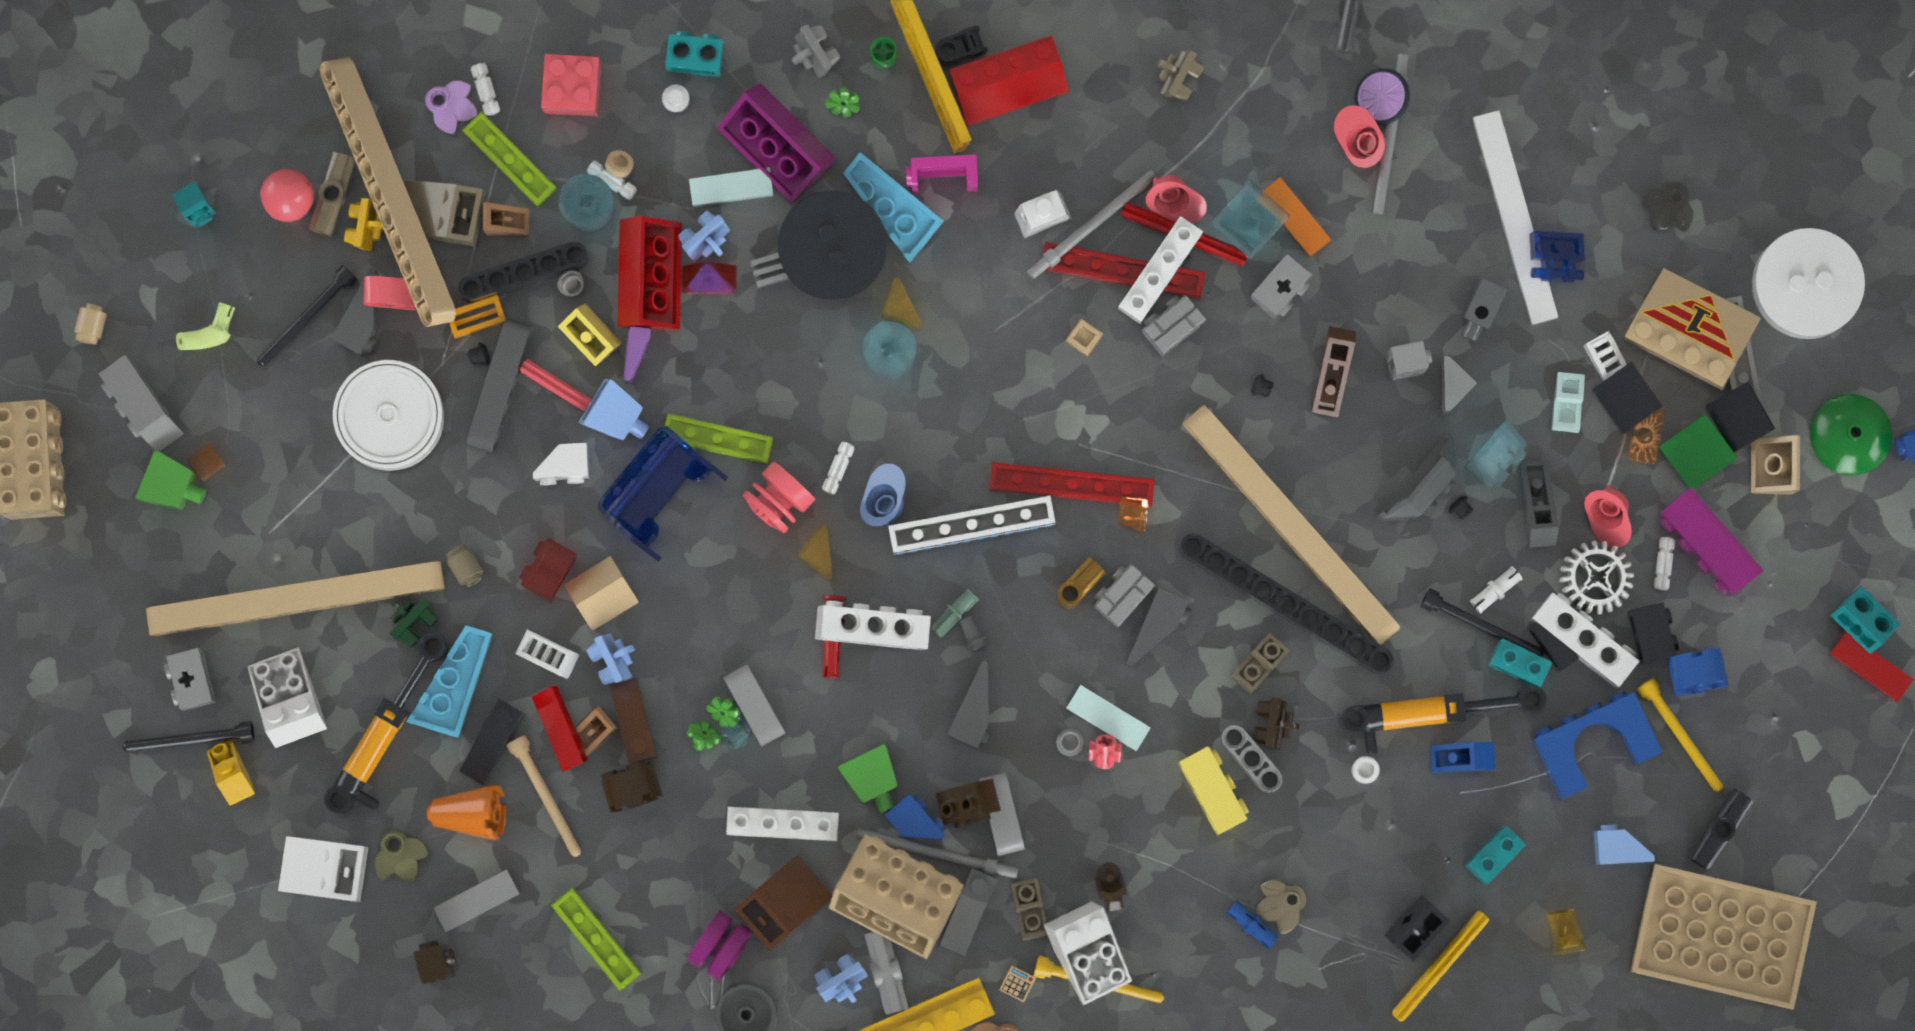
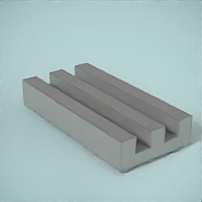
M779 253L750 261L758 288L789 279L786 273L763 280L760 278V275L783 269L781 263L759 270L757 268L759 265L779 260Z

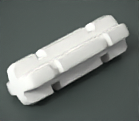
M485 63L473 65L471 72L473 78L476 77L477 79L475 80V85L480 101L484 102L482 105L484 114L486 116L495 115L500 112L498 102L494 101L496 95L491 79L487 77V74H489Z
M593 161L589 165L587 173L595 179L599 178L598 180L616 193L619 191L620 195L625 199L630 200L635 195L637 190L635 186L629 182L625 183L623 178L612 176L597 161Z
M841 442L838 448L839 454L835 455L827 474L829 477L823 483L822 490L827 493H836L839 487L838 481L842 480L848 466V458L854 452V446L847 442Z
M1662 537L1659 540V549L1661 550L1657 555L1655 571L1657 577L1654 578L1653 586L1656 590L1666 591L1669 589L1670 579H1668V576L1671 575L1673 553L1671 552L1675 547V539L1671 537Z

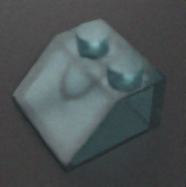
M1506 420L1465 468L1489 489L1494 484L1499 487L1509 476V473L1506 472L1507 468L1512 463L1517 466L1527 453L1523 450L1528 444L1511 423Z

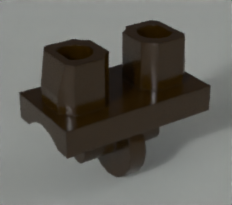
M1272 698L1271 701L1258 702L1257 716L1267 717L1269 720L1267 728L1255 726L1253 741L1264 744L1267 748L1280 750L1281 739L1290 740L1291 730H1299L1300 724L1292 723L1294 712L1286 711L1287 701H1283L1280 698Z
M1106 862L1098 868L1097 878H1095L1100 900L1104 899L1107 911L1124 909L1122 896L1127 895V889L1122 873L1116 864Z

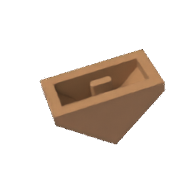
M489 202L483 203V230L487 236H528L529 209Z
M598 706L575 730L586 756H588L616 733L619 728L604 710Z

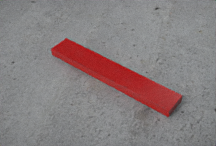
M1045 241L1043 254L1050 248H1056L1059 244ZM1073 247L1060 257L1061 261L1053 268L1048 267L1046 270L1132 287L1149 261ZM1179 267L1162 293L1177 296L1186 295L1188 298L1200 300L1205 272Z
M992 462L989 490L1152 507L1155 479Z

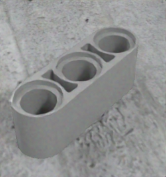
M747 664L723 677L761 747L785 734L783 727Z
M1230 725L1225 728L1220 737L1223 747L1262 792L1272 793L1279 789L1283 781L1280 771L1247 732L1237 725ZM1232 730L1237 731L1241 736L1240 743L1235 746L1230 745L1226 740L1227 733ZM1250 751L1255 752L1259 758L1258 764L1253 767L1248 766L1244 762V755ZM1270 772L1275 775L1277 782L1274 787L1268 788L1263 785L1262 776L1264 773Z
M1006 772L980 778L979 781L994 780L1001 811L991 813V819H989L998 856L1025 850Z

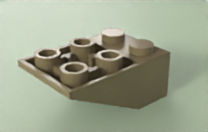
M406 180L405 188L427 239L476 247L483 214V203H485L486 199L483 189L457 184Z

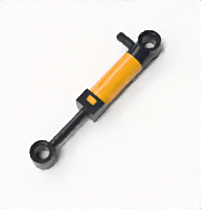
M429 632L421 637L418 644L421 658L394 702L386 698L382 700L374 713L375 717L334 784L326 792L324 803L330 811L345 814L354 807L355 800L372 810H376L379 806V801L363 792L362 789L399 729H402L411 713L404 710L403 706L430 662L440 661L447 655L449 644L440 634ZM431 640H438L440 642V650L435 654H429L427 651V645ZM343 792L346 796V803L342 807L337 808L333 803V798L337 793Z
M1529 686L1522 689L1514 697L1464 702V695L1461 693L1440 697L1354 705L1342 712L1340 725L1349 734L1364 733L1367 754H1376L1378 751L1375 731L1460 723L1467 721L1466 713L1518 707L1525 714L1532 715L1540 712L1545 707L1547 696L1542 688ZM1527 693H1533L1537 696L1538 704L1536 707H1529L1525 703ZM1354 712L1361 716L1362 720L1359 727H1352L1348 724L1347 717L1350 713Z

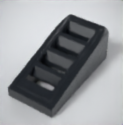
M1537 622L1528 626V631L1540 648L1543 649L1545 655L1557 671L1564 670L1579 659L1577 654Z

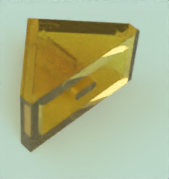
M894 278L881 318L909 329L920 331L923 329L922 323L900 278Z
M823 524L817 529L797 556L824 579L834 581L828 526Z
M1574 909L1546 913L1554 956L1586 951V945Z

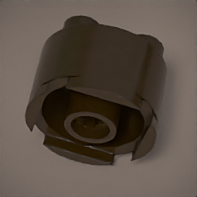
M650 761L635 762L626 765L624 770H612L601 774L602 787L611 813L621 812L623 807L632 809L663 797L654 765Z

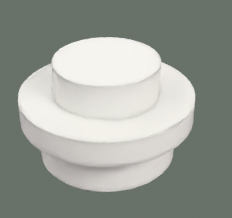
M671 85L663 92L662 101L669 111L680 112L688 106L689 94L684 87Z

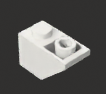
M587 443L559 444L533 472V479L540 481V485H556V480H567V484L584 483V479L590 478L589 446Z

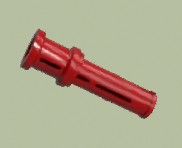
M822 595V599L825 601V605L826 601L843 602L844 606L847 596ZM843 617L841 618L842 626H844L846 621ZM824 640L823 678H839L841 642Z

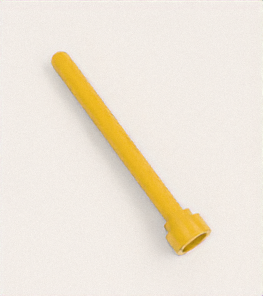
M1652 677L1636 688L1642 698L1645 697L1647 701L1651 700L1715 792H1721L1723 784L1661 697L1660 684L1655 677Z
M1038 955L1033 973L1034 977L1044 979L1045 977L1050 978L1052 975L1069 980L1063 967L1054 965L1053 961H1049V957ZM1126 984L1113 990L1114 992L1161 1003L1164 1000V995L1161 992L1131 984Z

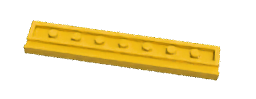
M889 0L954 154L964 151L972 139L913 0Z
M977 978L859 1031H959L995 1015L980 979Z

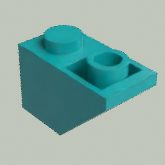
M196 181L172 195L183 218L193 227L207 224L212 220L211 216L216 214L202 188Z

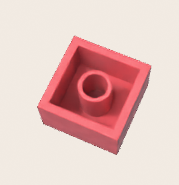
M545 54L541 108L544 114L598 117L602 66L599 57Z

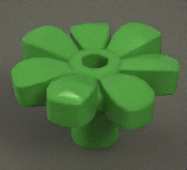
M845 87L840 88L839 91L832 90L829 94L830 98L826 99V108L831 109V113L834 115H839L842 112V116L846 118L851 116L852 112L857 113L860 110V104L858 103L859 95L856 92L850 94V90Z
M716 696L706 707L707 711L712 713L710 717L715 722L719 721L721 727H735L739 722L737 717L740 715V710L735 707L737 703L733 698L723 701L719 696Z
M703 720L700 724L692 722L687 730V736L693 738V747L698 751H702L704 747L711 749L714 744H719L722 738L716 728H709L710 723Z

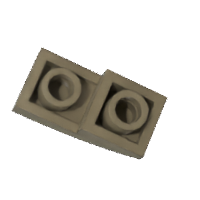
M1269 632L1230 677L1251 695L1290 650Z
M1035 878L1010 884L1022 941L1048 936L1044 927L1047 921L1038 879Z

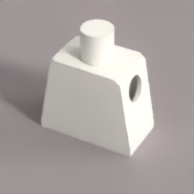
M1058 190L1020 204L1014 213L1024 238L1072 220L1064 198Z

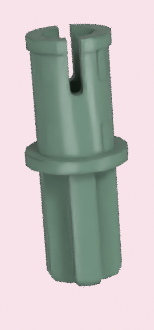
M967 588L951 606L949 604L946 606L948 609L932 624V630L938 636L943 637L959 620L963 619L962 617L979 599Z

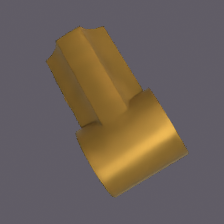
M1089 557L1060 586L1057 593V601L1060 606L1065 609L1077 607L1081 600L1106 575V572L1095 560ZM1066 589H1072L1077 593V599L1071 602L1066 601L1062 596V592Z

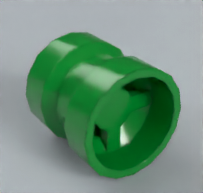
M879 37L872 42L870 56L873 64L883 69L894 65L897 60V47L892 39Z

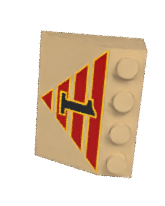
M1663 268L1625 335V341L1723 390L1761 317Z

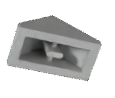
M1444 356L1441 359L1442 414H1448L1477 384L1450 356Z

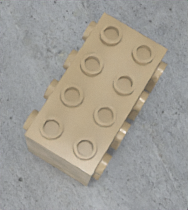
M45 399L0 403V515L9 520L64 516L66 496L63 491L64 467L61 461V453L63 452V442L60 437L61 412L58 407Z
M865 834L834 890L829 909L927 959L955 908L964 885L960 884L959 880L954 876L943 875L935 871L932 865L926 862H918L910 858L907 852L901 849L895 850L887 846L882 839Z

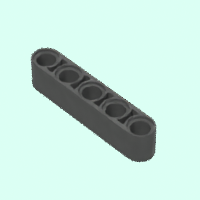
M509 318L505 319L468 433L467 445L494 452L519 377L520 367L523 364L531 339L532 325Z

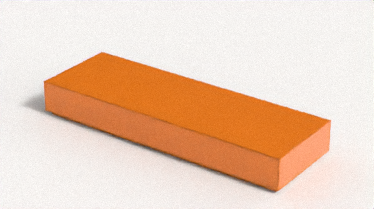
M1281 177L1259 193L1260 198L1309 258L1331 241L1330 237Z

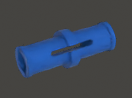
M1238 900L1226 913L1245 929L1244 932L1247 935L1250 933L1267 949L1279 938L1278 934L1261 921L1262 918L1259 915L1255 916Z

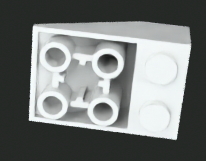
M299 647L247 666L265 732L275 748L327 729L321 706Z
M286 836L278 891L360 902L368 847Z
M1090 902L1044 924L1053 950L1083 1005L1132 982L1104 908L1100 905Z

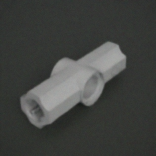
M875 932L864 934L872 961L870 965L876 987H879L886 1015L909 1009L901 981L903 977L897 956L894 955L891 940Z

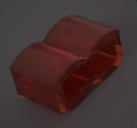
M548 538L546 542L540 541L533 553L536 556L535 561L531 566L528 564L525 566L519 579L523 580L521 583L523 588L551 603L578 555Z

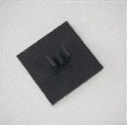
M1632 361L1592 389L1623 434L1663 407Z
M1749 381L1706 405L1723 438L1733 452L1775 429Z

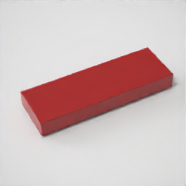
M1847 631L1843 633L1829 653L1895 702L1901 699L1914 680L1875 651L1869 654Z
M557 685L531 696L562 771H568L587 762L588 758Z

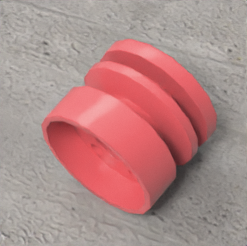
M773 461L762 473L763 478L768 483L766 488L753 482L751 486L759 495L755 497L746 490L742 496L747 501L750 509L768 526L785 534L788 527L781 519L785 517L794 524L796 520L789 510L794 507L804 513L815 501V498L793 476Z

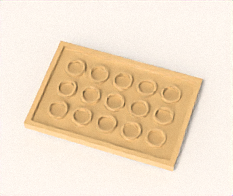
M1653 864L1630 972L1794 1010L1817 901Z

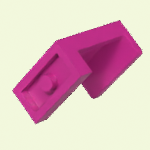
M976 154L911 158V166H906L907 187L913 188V194H918L919 178L966 176L967 192L978 191Z

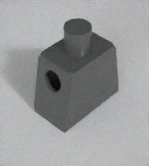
M1480 278L1463 315V318L1468 320L1462 333L1463 336L1477 341L1482 328H1490L1508 289ZM1479 306H1483L1486 309V313L1481 319L1475 315Z

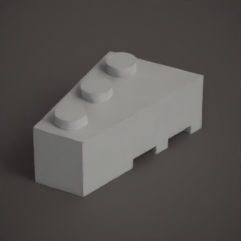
M126 355L99 373V376L104 381L100 386L109 398L114 396L117 401L114 407L123 418L128 417L130 423L127 426L136 438L141 436L154 450L160 452L184 434L180 427L172 421L165 406L161 405L152 388Z

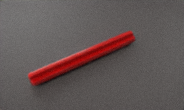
M1129 202L1125 203L1121 212L1122 217L1165 235H1168L1176 223L1173 220ZM1202 233L1194 247L1240 266L1245 265L1249 256L1247 251Z

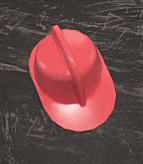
M1353 105L1343 108L1337 114L1334 122V131L1339 143L1352 164L1360 168H1368L1375 165L1381 160L1385 152L1386 140L1383 132L1367 109Z
M1175 175L1155 177L1153 179V186L1146 195V204L1150 210L1175 222L1181 216L1191 224L1197 223L1204 217L1207 210V203L1204 197L1188 187L1181 178Z
M1612 485L1607 486L1603 490L1590 492L1585 498L1584 505L1594 536L1601 544L1604 541L1607 542L1610 548L1614 545L1618 548L1623 547L1630 541L1632 535L1627 498L1623 493L1614 489Z

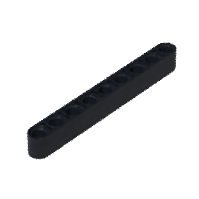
M1194 533L1188 534L1182 539L1180 552L1185 559L1375 674H1383L1393 666L1394 657L1388 649L1204 537ZM1189 540L1197 541L1200 545V551L1196 554L1188 553L1185 549V543ZM1213 554L1220 555L1223 559V566L1213 568L1209 564V557ZM1240 568L1246 572L1247 578L1244 582H1236L1233 579L1232 571L1234 569ZM1258 583H1266L1269 586L1270 594L1268 596L1262 597L1256 593L1255 587ZM1289 597L1293 601V609L1290 611L1282 610L1279 606L1280 598ZM1306 611L1314 612L1317 616L1316 624H1305L1302 617L1303 613ZM1330 625L1337 626L1340 630V637L1336 640L1330 639L1326 634V629ZM1357 639L1363 643L1364 650L1361 654H1355L1350 650V642ZM1376 654H1383L1386 657L1387 665L1385 668H1378L1374 665L1373 658Z

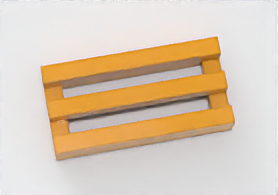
M495 295L456 308L455 316L494 303L496 308L449 322L454 338L457 339L504 323L506 318L499 296ZM495 314H498L499 316L497 318L461 330L457 329V327Z

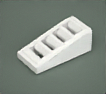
M1609 331L1583 346L1603 381L1627 365ZM1606 343L1608 347L1597 353L1595 348ZM1611 352L1613 357L1602 363L1600 358ZM1617 362L1619 367L1607 373L1605 368Z
M528 629L515 653L566 679L569 678L579 658L578 653ZM534 639L538 640L532 654H527ZM544 644H546L547 647H546V649H545V651H544V653H543L541 659H538V656H539V654H540V652H541V650H542ZM554 649H556L558 651L550 665L548 664V661Z

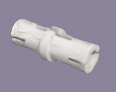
M1510 566L1495 581H1489L1487 583L1488 587L1469 600L1473 607L1483 601L1476 607V611L1479 614H1482L1497 599H1503L1505 597L1504 593L1523 580L1519 573L1509 579L1517 571L1513 566Z

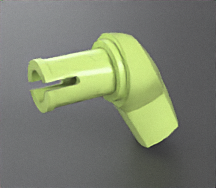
M218 303L212 325L199 330L180 332L176 335L178 349L200 350L226 343L231 336L228 328L235 307Z

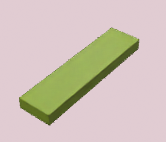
M482 112L462 130L537 207L542 205L557 190V187Z
M667 413L661 440L768 465L774 437Z
M571 888L551 905L619 991L642 974L574 888Z

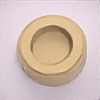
M615 150L609 153L605 162V168L612 176L623 178L630 174L634 163L628 153Z

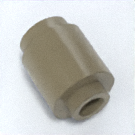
M460 545L446 554L447 564L460 585L466 584L467 587H470L482 579L480 575L484 571L471 549H467L465 545Z

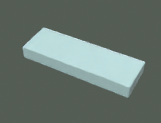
M760 169L689 179L693 207L774 196L771 180Z
M1082 685L1079 686L1066 708L1134 751L1138 750L1150 730V727Z

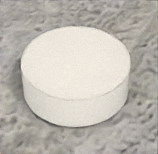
M1370 756L1359 757L1354 761L1351 768L1354 779L1362 784H1368L1376 780L1380 771L1378 762Z

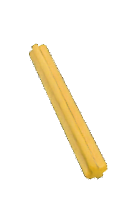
M1478 911L1392 1010V1015L1397 1020L1403 1022L1489 922V918L1483 912Z

